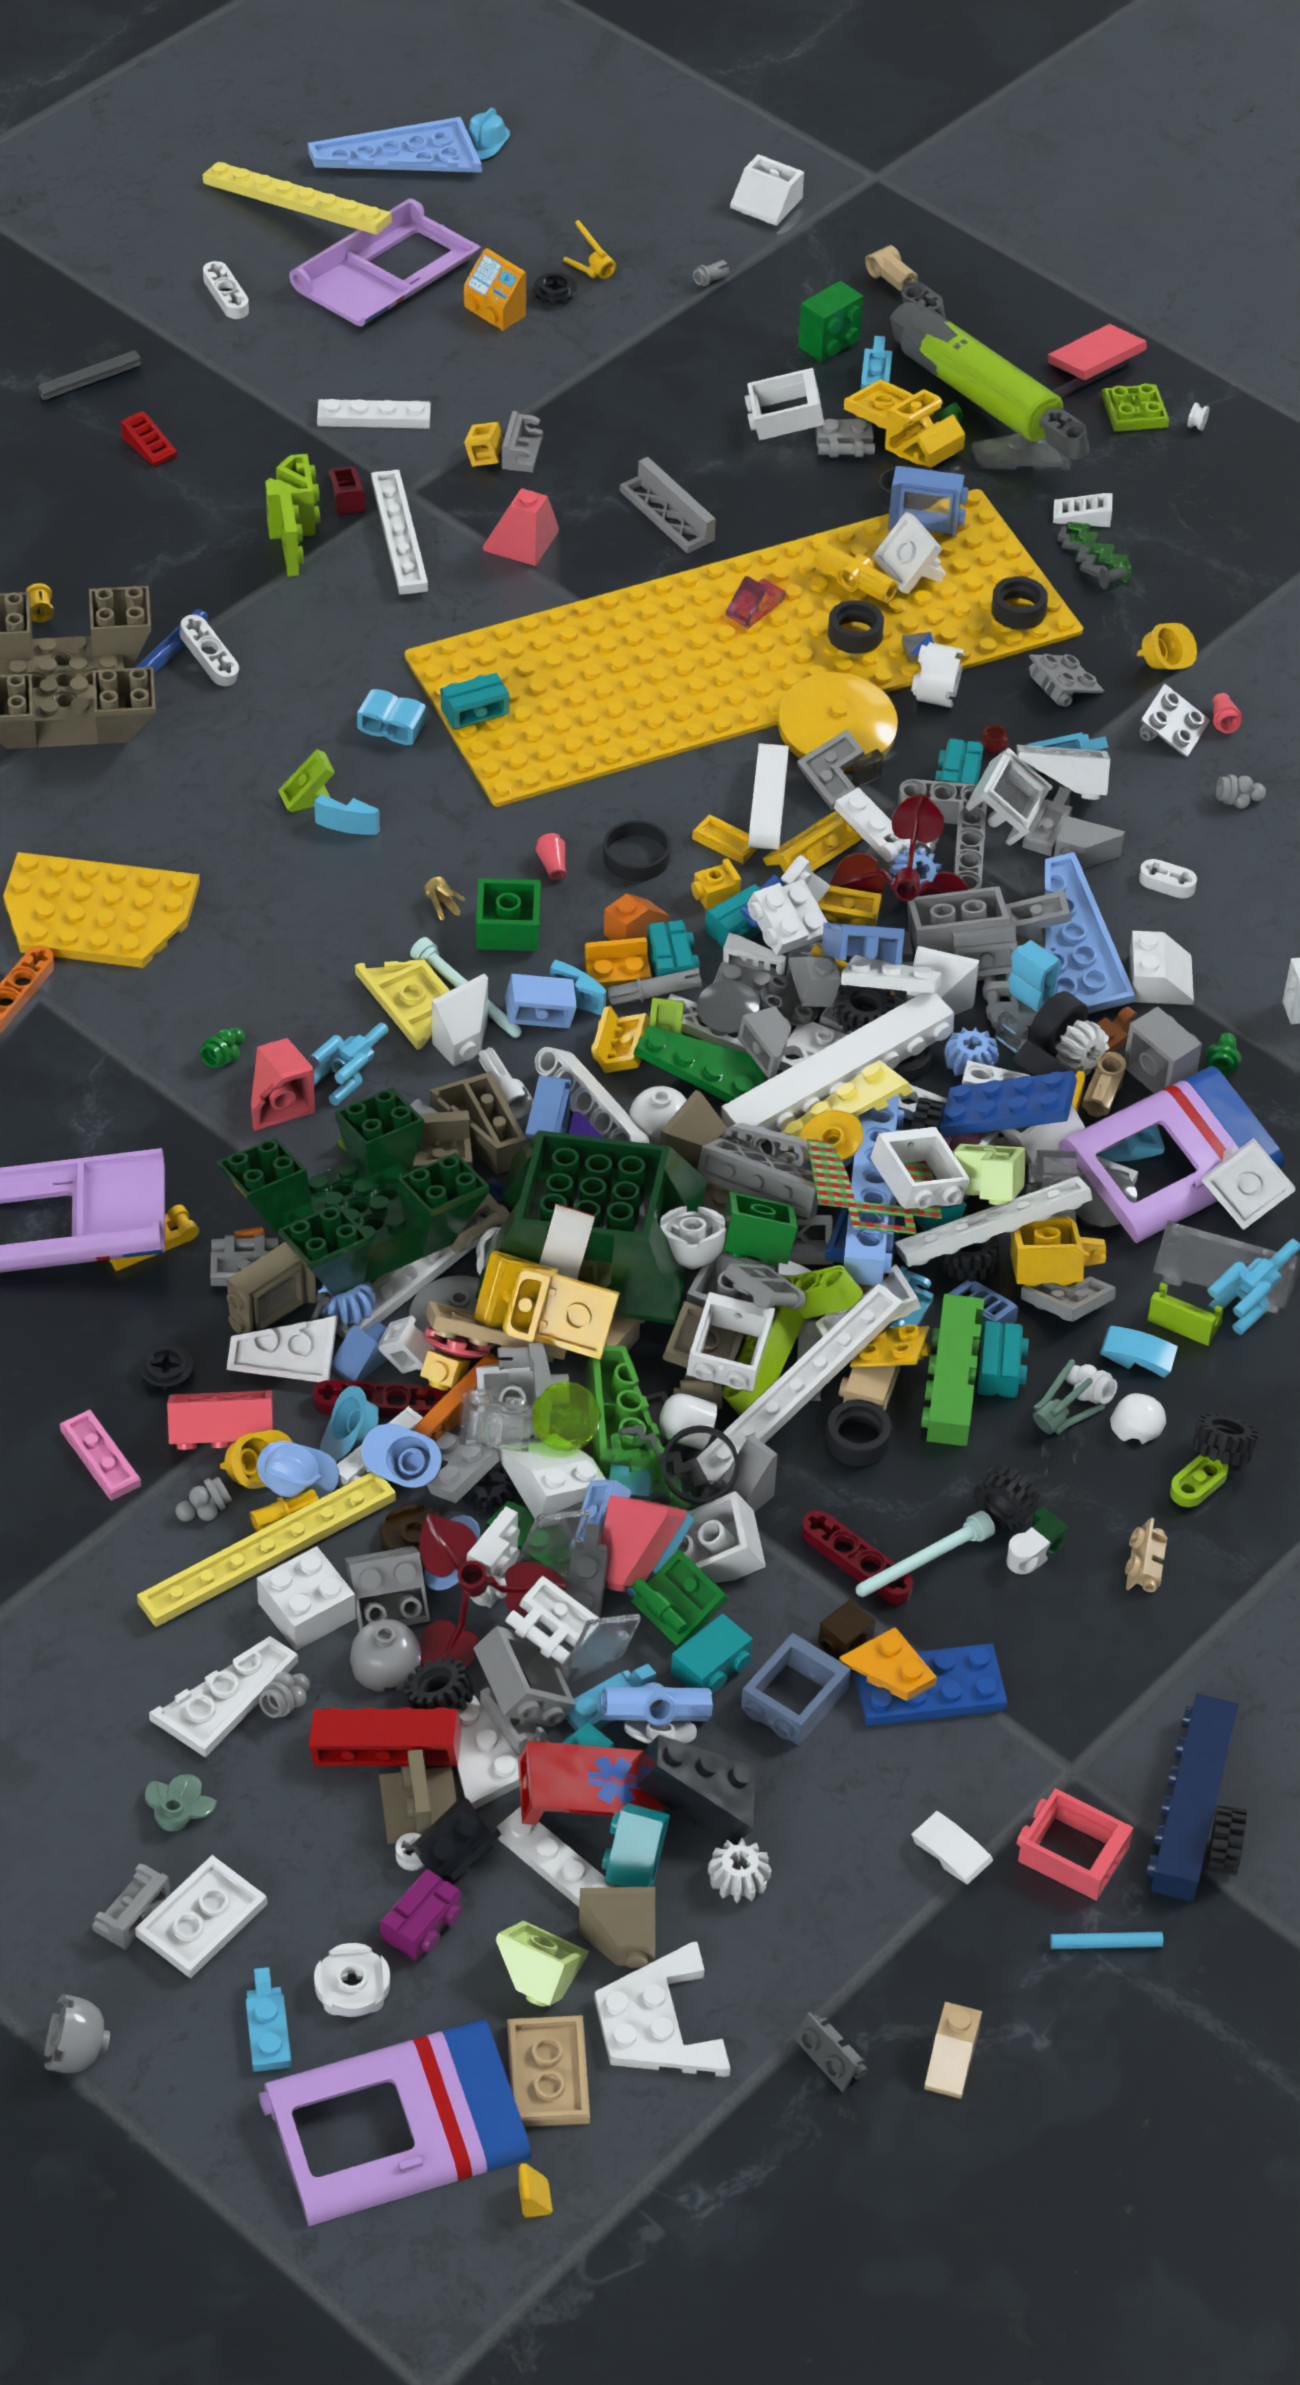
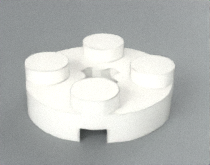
M346 1943L336 1946L329 1951V1956L324 1958L322 1962L321 1960L315 1968V1992L318 1999L322 2002L324 2010L331 2015L356 2017L370 2012H377L382 2008L384 1999L390 1990L389 1966L382 1955L380 1958L372 1952L371 1947L365 1944ZM349 1974H356V1978L362 1980L354 1986L343 1983V1981L348 1980Z

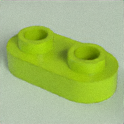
M1199 1455L1172 1479L1170 1488L1171 1498L1175 1503L1183 1507L1199 1505L1226 1481L1228 1463L1227 1465L1221 1464V1460L1216 1459V1461L1209 1460L1210 1456L1203 1457Z

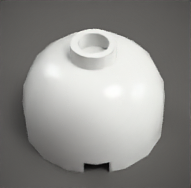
M666 1086L651 1087L642 1091L633 1100L629 1116L648 1136L650 1144L660 1145V1131L687 1100L681 1092L674 1088Z
M687 1206L670 1210L661 1217L660 1227L679 1265L688 1269H696L713 1262L722 1252L726 1237L725 1219L717 1211L698 1206V1212H687Z

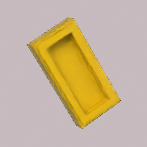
M710 814L692 832V840L741 864H744L758 849L748 847L749 833Z

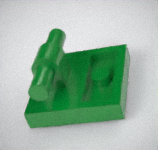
M680 1549L675 1552L648 1583L642 1578H638L631 1586L637 1593L631 1602L678 1648L696 1635L730 1598Z

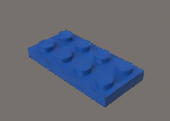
M1056 1071L1045 1075L1021 1076L1015 1079L991 1080L986 1083L961 1084L956 1087H950L939 1126L941 1134L944 1138L1068 1121L1077 1084L1074 1071Z
M993 1643L916 1652L936 1675L937 1680L935 1686L908 1701L891 1694L886 1688H878L866 1682L867 1676L853 1670L865 1726L1003 1711L1007 1708V1698Z

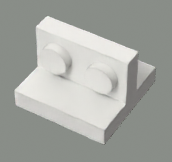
M908 512L904 513L872 556L890 578L899 582V590L907 594L910 593L922 576L940 583L947 575L939 565L941 561L937 557L943 548L918 519Z
M1254 1138L1240 1149L1233 1144L1224 1151L1223 1162L1202 1177V1182L1243 1230L1295 1191V1186Z

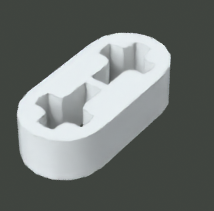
M1148 859L1141 864L1139 881L1148 889L1183 899L1189 898L1195 893L1197 876L1189 869L1157 859Z

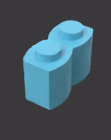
M373 689L369 692L357 712V728L372 736H385L389 740L403 745H413L426 723V706L415 699L398 698L388 691Z
M1030 940L1024 945H1019L1012 953V972L1008 978L1009 993L1038 1013L1045 1002L1058 993L1057 979L1061 971V961Z

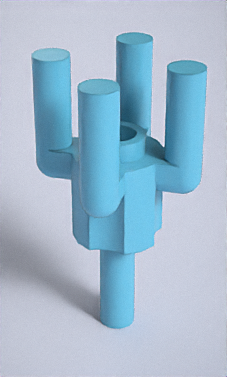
M379 1023L364 1037L361 1035L350 1036L343 1041L340 1036L334 1035L308 1058L309 1063L316 1067L313 1070L314 1086L333 1071L336 1073L334 1075L336 1082L342 1084L329 1095L328 1099L331 1104L338 1106L362 1083L363 1080L359 1071L373 1059L374 1051L371 1047L388 1033L389 1030L386 1024Z
M1291 1239L1270 1260L1257 1257L1248 1267L1240 1261L1234 1263L1207 1289L1210 1296L1214 1298L1207 1306L1209 1312L1214 1314L1216 1305L1224 1309L1238 1295L1242 1300L1233 1308V1312L1240 1319L1232 1325V1328L1236 1333L1242 1335L1270 1308L1271 1303L1266 1295L1281 1282L1282 1276L1278 1270L1300 1250V1244L1295 1239Z

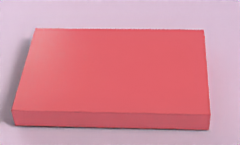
M1108 324L1049 353L1048 363L1076 377L1087 380L1147 349L1146 340Z

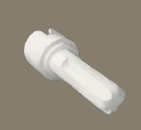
M488 1047L486 1050H481L478 1054L480 1056L479 1062L486 1073L490 1072L516 1120L528 1115L531 1111L533 1098L524 1084L518 1079H512L493 1048Z

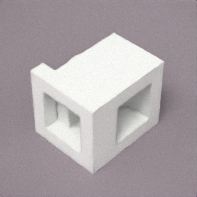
M412 1315L390 1322L378 1343V1350L402 1374L416 1369L422 1370L428 1350L435 1349L434 1346L425 1340V1334L414 1325L416 1319Z

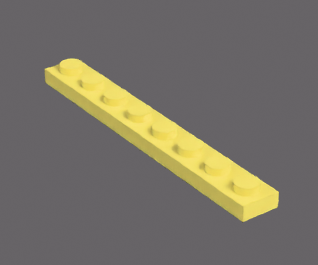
M217 162L202 174L203 182L206 185L375 235L379 234L392 222L391 212L357 203L354 200L340 198L333 194L316 191L309 187L299 186L289 181H282L268 175L234 167L224 162Z
M370 1472L137 1595V1602L154 1626L158 1627L396 1501V1492L384 1478Z

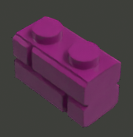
M425 1870L380 1921L382 1940L391 1947L399 1949L402 1954L413 1961H417L424 1951L426 1953L432 1952L440 1940L442 1930L447 1925L453 1927L462 1915L463 1908L461 1907L460 1890L449 1882L442 1881L441 1877L430 1870Z

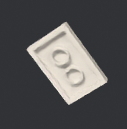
M212 1855L135 1928V1934L137 1938L191 1979L267 1905V1896Z

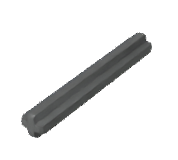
M130 351L38 385V393L43 400H48L136 368L141 364L140 356L136 351Z

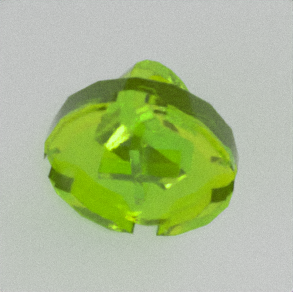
M561 1382L549 1386L536 1399L533 1404L531 1419L534 1431L544 1444L554 1450L569 1452L580 1449L593 1440L600 1427L601 1412L599 1403L589 1390L578 1383Z

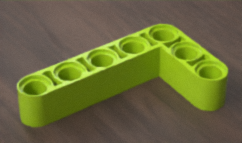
M833 1266L785 1277L786 1280L805 1293L806 1303L803 1308L797 1310L789 1309L786 1306L773 1305L771 1307L775 1309L772 1330L753 1392L744 1389H734L728 1385L724 1386L722 1396L739 1416L778 1380L805 1319L845 1311L860 1301L863 1291L843 1266ZM747 1336L736 1362L747 1365L751 1364L759 1337Z

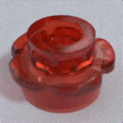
M989 725L984 729L983 735L980 736V743L985 745L986 749L991 752L1003 750L1009 745L1007 730L1000 725Z

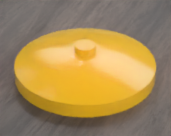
M841 672L818 673L798 681L784 695L778 714L780 736L784 744L789 746V750L799 759L845 730H848L864 750L865 757L844 769L843 772H852L870 767L884 758L892 748L898 725L893 703L878 686L862 677Z

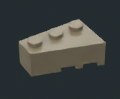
M487 1072L430 1089V1107L437 1112L469 1111L471 1152L494 1173L500 1174L509 1171L513 1156L527 1143V1138H525L492 1074Z

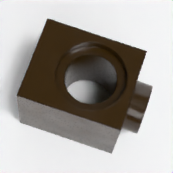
M849 1599L820 1622L818 1643L825 1653L831 1657L834 1656L839 1661V1657L874 1638L875 1620Z

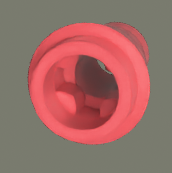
M1217 694L1213 698V724L1216 729L1223 733H1233L1241 725L1242 713L1230 700L1228 694Z
M555 833L541 836L537 840L535 851L545 867L549 879L553 881L561 880L567 875L565 869V841Z

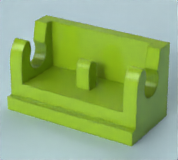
M1161 1282L1159 1292H1154L1151 1297L1147 1321L1209 1346L1222 1323L1223 1307L1216 1305L1214 1314L1167 1295L1168 1285Z

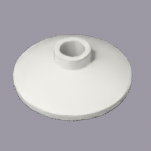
M625 1721L624 1726L627 1734L648 1745L658 1735L688 1743L694 1740L697 1734L695 1725L689 1721H671L663 1726H656L648 1721Z

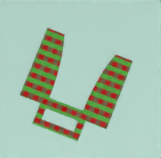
M807 1139L818 1205L848 1208L853 1228L917 1235L913 1216L942 1219L940 1205L929 1206L925 1209H904L903 1206L855 1201L848 1174L833 1144L827 1141ZM926 1161L903 1163L915 1183L934 1180L933 1172ZM858 1211L904 1217L905 1226L860 1221Z

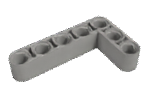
M908 779L902 782L899 787L898 805L910 796L917 794L927 795L941 810L944 816V823L957 824L954 874H957L965 881L969 890L981 889L987 803L983 801L970 811L965 808L977 785Z

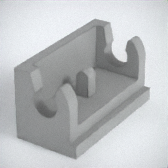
M512 411L502 445V469L533 473L543 431L536 428L531 429L527 427V424L538 425L540 422L539 418L518 414V411Z
M489 1687L480 1691L482 1708L498 1727L518 1757L527 1741L549 1743L547 1734L542 1727H537L532 1722L504 1716L495 1695Z
M139 1864L135 1868L136 1874L133 1876L130 1884L105 1913H97L94 1917L96 1921L92 1925L94 1932L124 1950L136 1939L135 1928L170 1895L169 1877L163 1873H158L144 1864Z

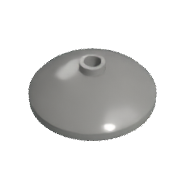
M463 1275L448 1276L426 1285L416 1294L410 1306L409 1316L412 1315L416 1319L414 1325L424 1334L426 1327L431 1326L425 1314L428 1301L475 1311L478 1299H475V1293L479 1278Z

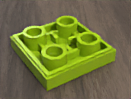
M1145 383L1140 386H1115L1102 389L1101 397L1114 432L1166 428L1169 426V417L1156 384Z

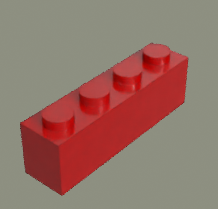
M336 1707L313 1709L309 1749L314 1766H408V1751L421 1749L423 1751L424 1766H458L462 1728L458 1710L445 1707L434 1709H412L409 1707L398 1709H376L372 1707L363 1709H340Z

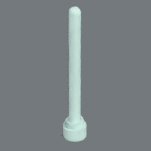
M423 937L419 939L411 948L410 956L414 960L424 959L429 966L431 965L456 988L468 982L439 956L437 946L429 938ZM488 999V1016L514 1038L519 1037L522 1032L521 1028L517 1024L508 1023L507 1015Z
M978 1511L969 1516L960 1530L859 1583L856 1586L857 1595L865 1597L969 1540L981 1542L993 1536L995 1526L991 1517L984 1511Z

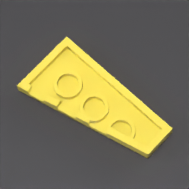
M878 1060L865 1067L862 1073L854 1079L842 1084L828 1098L816 1103L802 1117L790 1122L780 1133L800 1137V1133L806 1123L820 1113L841 1110L849 1112L858 1118L859 1115L873 1107L878 1112L889 1106L887 1100L899 1093L905 1097L914 1091L908 1081ZM794 1148L789 1150L791 1153L796 1154L794 1153Z

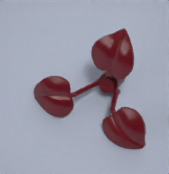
M923 794L906 798L898 805L892 816L891 824L894 835L900 839H911L907 868L899 870L896 873L895 880L885 869L878 870V862L873 856L865 853H853L842 859L829 884L831 886L881 894L885 889L886 879L890 884V889L894 890L895 896L902 901L914 900L918 894H920L919 896L969 890L967 884L960 876L946 871L937 873L932 882L925 880L920 884L918 872L912 869L916 840L922 843L932 842L941 835L944 829V816L941 810L927 795Z
M428 1514L422 1526L419 1540L422 1563L427 1571L439 1578L448 1577L456 1569L463 1593L457 1627L448 1620H439L429 1624L421 1633L419 1644L423 1668L427 1666L425 1661L431 1659L432 1663H436L437 1657H443L444 1661L448 1657H452L455 1661H461L465 1669L471 1666L477 1656L473 1648L479 1642L474 1633L463 1630L466 1622L468 1602L470 1597L482 1595L488 1586L494 1587L499 1592L507 1593L505 1602L510 1612L514 1610L525 1618L528 1612L519 1606L520 1602L542 1576L564 1592L567 1591V1583L559 1574L546 1566L534 1562H520L507 1569L505 1573L507 1586H503L495 1581L493 1576H487L486 1569L480 1562L467 1561V1553L477 1542L474 1532L469 1527L458 1521Z

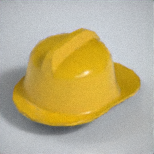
M1158 624L1154 627L1153 631L1144 636L1142 649L1137 652V656H1143L1147 664L1156 670L1185 669L1192 666L1196 661L1197 645L1193 634L1183 624Z
M265 1430L245 1434L238 1437L229 1446L225 1454V1461L220 1464V1469L226 1470L231 1480L246 1488L257 1489L267 1487L260 1479L257 1471V1460L261 1451L273 1442L293 1441L288 1435L279 1430Z

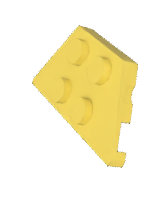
M424 959L409 960L407 962H384V967L365 968V963L356 964L355 974L413 1046L417 1050L422 1049L432 1037V1000L449 992L450 990Z

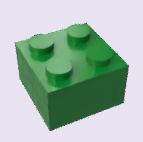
M840 280L802 302L798 347L822 363L859 341L864 296Z
M478 878L476 949L539 951L541 880Z
M729 1191L723 1213L726 1228L723 1250L736 1258H746L747 1255L759 1258L761 1262L768 1265H778L779 1263L788 1265L798 1228L794 1206Z

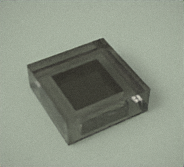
M878 749L854 760L852 783L857 788H861L882 777L884 755Z

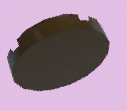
M421 1504L402 1505L392 1510L385 1517L386 1521L380 1528L382 1550L388 1551L414 1546L420 1552V1533L427 1515L434 1514L442 1518L444 1516L434 1508L432 1511L424 1508V1505Z

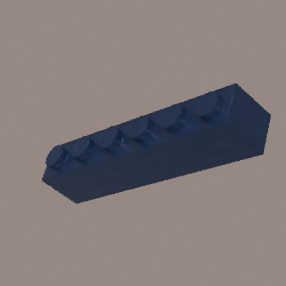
M1196 1693L1194 1706H1186L1181 1727L1188 1728L1187 1736L1179 1735L1175 1756L1181 1757L1180 1765L1172 1764L1168 1786H1173L1174 1791L1173 1795L1165 1794L1161 1815L1167 1816L1166 1825L1158 1823L1153 1845L1160 1846L1158 1855L1151 1854L1146 1874L1153 1877L1151 1892L1194 1902L1239 1706L1238 1703Z

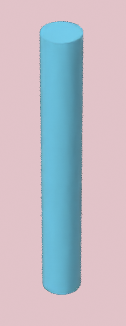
M1163 1933L1050 1934L1051 1949L1163 1947Z

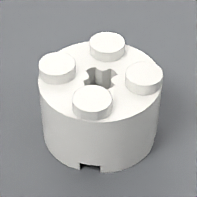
M929 642L928 646H921L918 662L922 668L920 675H914L911 688L917 701L952 708L953 702L949 697H956L963 668V665H959L961 659H958V657L964 658V649Z

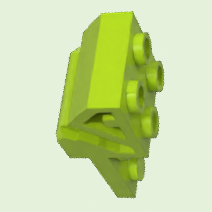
M308 454L290 455L276 467L277 480L269 478L265 481L270 539H282L288 577L299 576V564L304 563L303 547L298 546V544H301V541H303V536L316 535L315 524L320 523L319 506L314 505L317 504V501H320L318 484H313L316 482L315 465H309Z

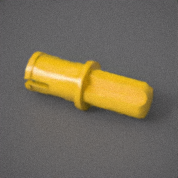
M313 1489L285 1500L283 1497H278L276 1502L249 1512L252 1525L256 1532L319 1500Z

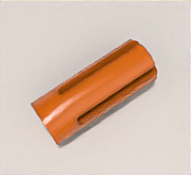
M263 1227L234 1231L235 1238H255V1235H265Z

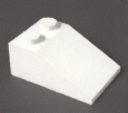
M1017 745L1016 751L1019 759L1072 791L1082 794L1081 798L1098 800L1100 795H1107L1110 757L1107 751Z
M558 1434L549 1435L548 1439L533 1438L495 1446L500 1462L538 1525L558 1521L557 1512L583 1502L590 1481L606 1480L592 1457Z
M736 1491L687 1512L693 1517L694 1522L677 1550L680 1549L714 1583L736 1580L766 1567L754 1510Z

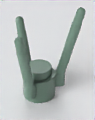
M1073 1359L1068 1361L1042 1400L1034 1406L1036 1412L1033 1413V1418L1036 1424L1047 1434L1055 1431L1059 1435L1066 1428L1105 1409V1405L1100 1403L1069 1419L1066 1418L1069 1414L1067 1406L1093 1383L1092 1378H1087L1062 1401L1059 1399L1051 1401L1075 1365Z

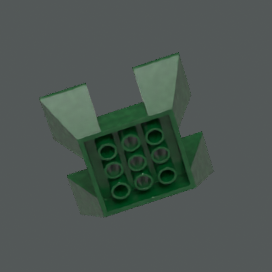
M393 1087L335 1111V1118L350 1162L343 1163L320 1175L308 1179L307 1170L277 1137L264 1140L253 1147L217 1161V1166L333 1296L344 1293L358 1285L365 1284L453 1245L490 1192L489 1185L457 1153L445 1156L411 1172L425 1123L424 1119Z
M538 1130L512 1158L501 1198V1205L514 1209L487 1249L475 1299L479 1298L489 1257L494 1250L540 1263L556 1203L595 1215L583 1260L612 1263L610 1290L620 1292L614 1317L675 1324L685 1284L686 1271L676 1261L669 1242L660 1227V1220L668 1211L678 1207L687 1206V1212H698V1206L702 1207L707 1180L670 1146Z

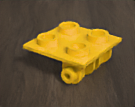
M910 1324L903 1327L884 1328L852 1359L850 1367L916 1365L918 1359L923 1360L925 1356H930V1343H925L930 1327Z

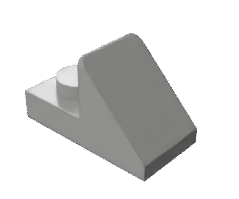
M1064 890L1005 904L1010 917V925L1016 927V934L1039 943H1044L1041 928L1072 921Z

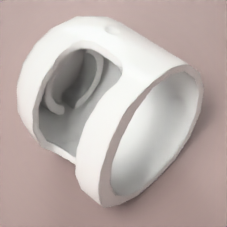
M674 1394L667 1399L661 1410L659 1418L660 1431L664 1437L670 1440L676 1433L691 1426L703 1425L714 1428L717 1405L714 1402L688 1394ZM690 1434L676 1443L703 1450L711 1434Z

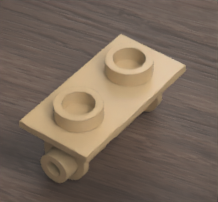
M1152 1517L1141 1528L1137 1527L1130 1537L1129 1545L1132 1547V1551L1125 1567V1574L1128 1575L1126 1590L1128 1591L1136 1583L1143 1586L1142 1588L1146 1592H1154L1161 1585L1163 1565L1160 1563L1165 1557L1167 1536L1162 1529H1153L1154 1518Z

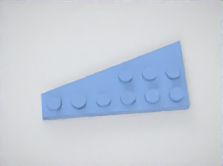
M461 117L308 143V153L314 167L482 172V163Z
M1075 852L1045 859V895L1064 890L1072 920L1045 927V950L1061 961V971L1057 979L1058 993L1062 991L1070 992L1087 1005L1088 1014L1135 1002L1134 990Z

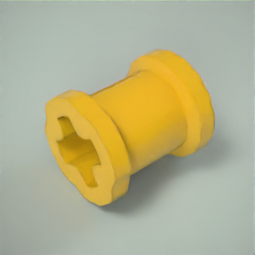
M41 583L29 586L26 592H29L31 619L38 623L46 622L54 615L53 605L50 604L52 598L51 589L49 586Z

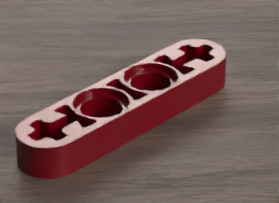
M324 1380L319 1382L313 1389V1404L318 1412L332 1415L336 1400L341 1392L347 1387L355 1385L362 1388L365 1395L371 1397L369 1402L378 1407L379 1418H395L408 1406L424 1417L445 1396V1393L440 1389L427 1385ZM326 1395H332L331 1400L324 1399L326 1398ZM395 1396L405 1399V1403L400 1406L390 1405L387 1401ZM412 1399H416L415 1406L412 1405ZM428 1401H434L433 1406H428Z
M815 1510L810 1511L804 1516L801 1530L803 1539L859 1582H863L896 1564L828 1513ZM846 1542L853 1549L850 1552L842 1553L837 1551L834 1546L837 1543ZM865 1562H874L879 1566V1570L872 1573L866 1572L861 1568V1565ZM908 1573L876 1590L874 1593L890 1604H904L911 1598L912 1577ZM899 1584H901V1585H903V1589H901L900 1587H897V1586H898Z

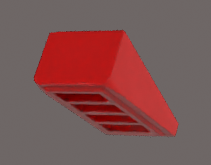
M143 411L121 421L122 438L154 467L178 456L177 450Z

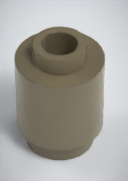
M680 1380L679 1387H673V1395L677 1393L688 1394L714 1402L717 1405V1410L722 1409V1385L720 1383L709 1380Z

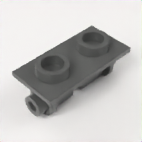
M811 2012L807 2013L794 2039L839 2090L845 2092L853 2076L859 2080L868 2072L865 2066L866 2061L849 2044L844 2047L840 2046L844 2038L834 2029L826 2017L821 2018L819 2015L813 2016Z

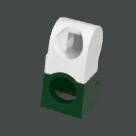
M1044 1506L1034 1513L1032 1527L1025 1533L1016 1534L1010 1539L1006 1561L1009 1569L1016 1574L1023 1575L1029 1574L1037 1567H1040L1066 1545L1069 1526Z

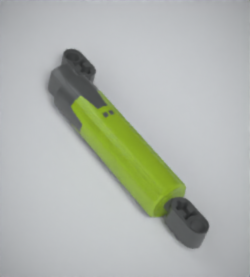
M910 282L902 287L903 304L893 312L890 321L894 340L901 344L905 355L1030 442H1039L1046 438V442L1067 458L1077 460L1087 456L1090 449L1086 426L1063 410L1061 397L947 320L943 298L920 282Z

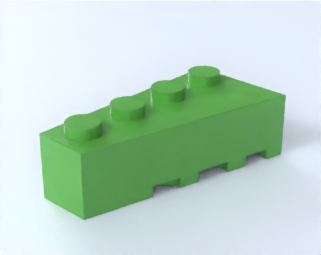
M944 1294L940 1328H933L931 1348H937V1354H930L928 1374L934 1375V1381L927 1380L924 1399L931 1401V1406L923 1407L921 1427L928 1428L927 1442L967 1446L984 1298Z
M606 1345L602 1358L596 1359L589 1356L586 1367L593 1459L606 1478L610 1476L611 1464L652 1468V1481L663 1482L662 1465H658L649 1442L639 1441L634 1434L620 1435L618 1433L622 1428L643 1425L645 1435L656 1432L658 1451L662 1454L665 1447H662L659 1439L660 1432L649 1414L647 1399L645 1396H642L639 1389V1379L626 1346Z

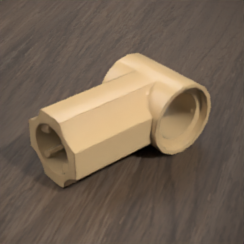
M892 245L869 254L865 259L866 268L872 277L878 278L882 276L899 291H901L905 284L917 282L918 275L901 261L898 250Z
M1105 1052L1098 1058L1095 1073L1082 1101V1108L1089 1115L1098 1118L1108 1115L1115 1096L1122 1087L1126 1061L1117 1052Z

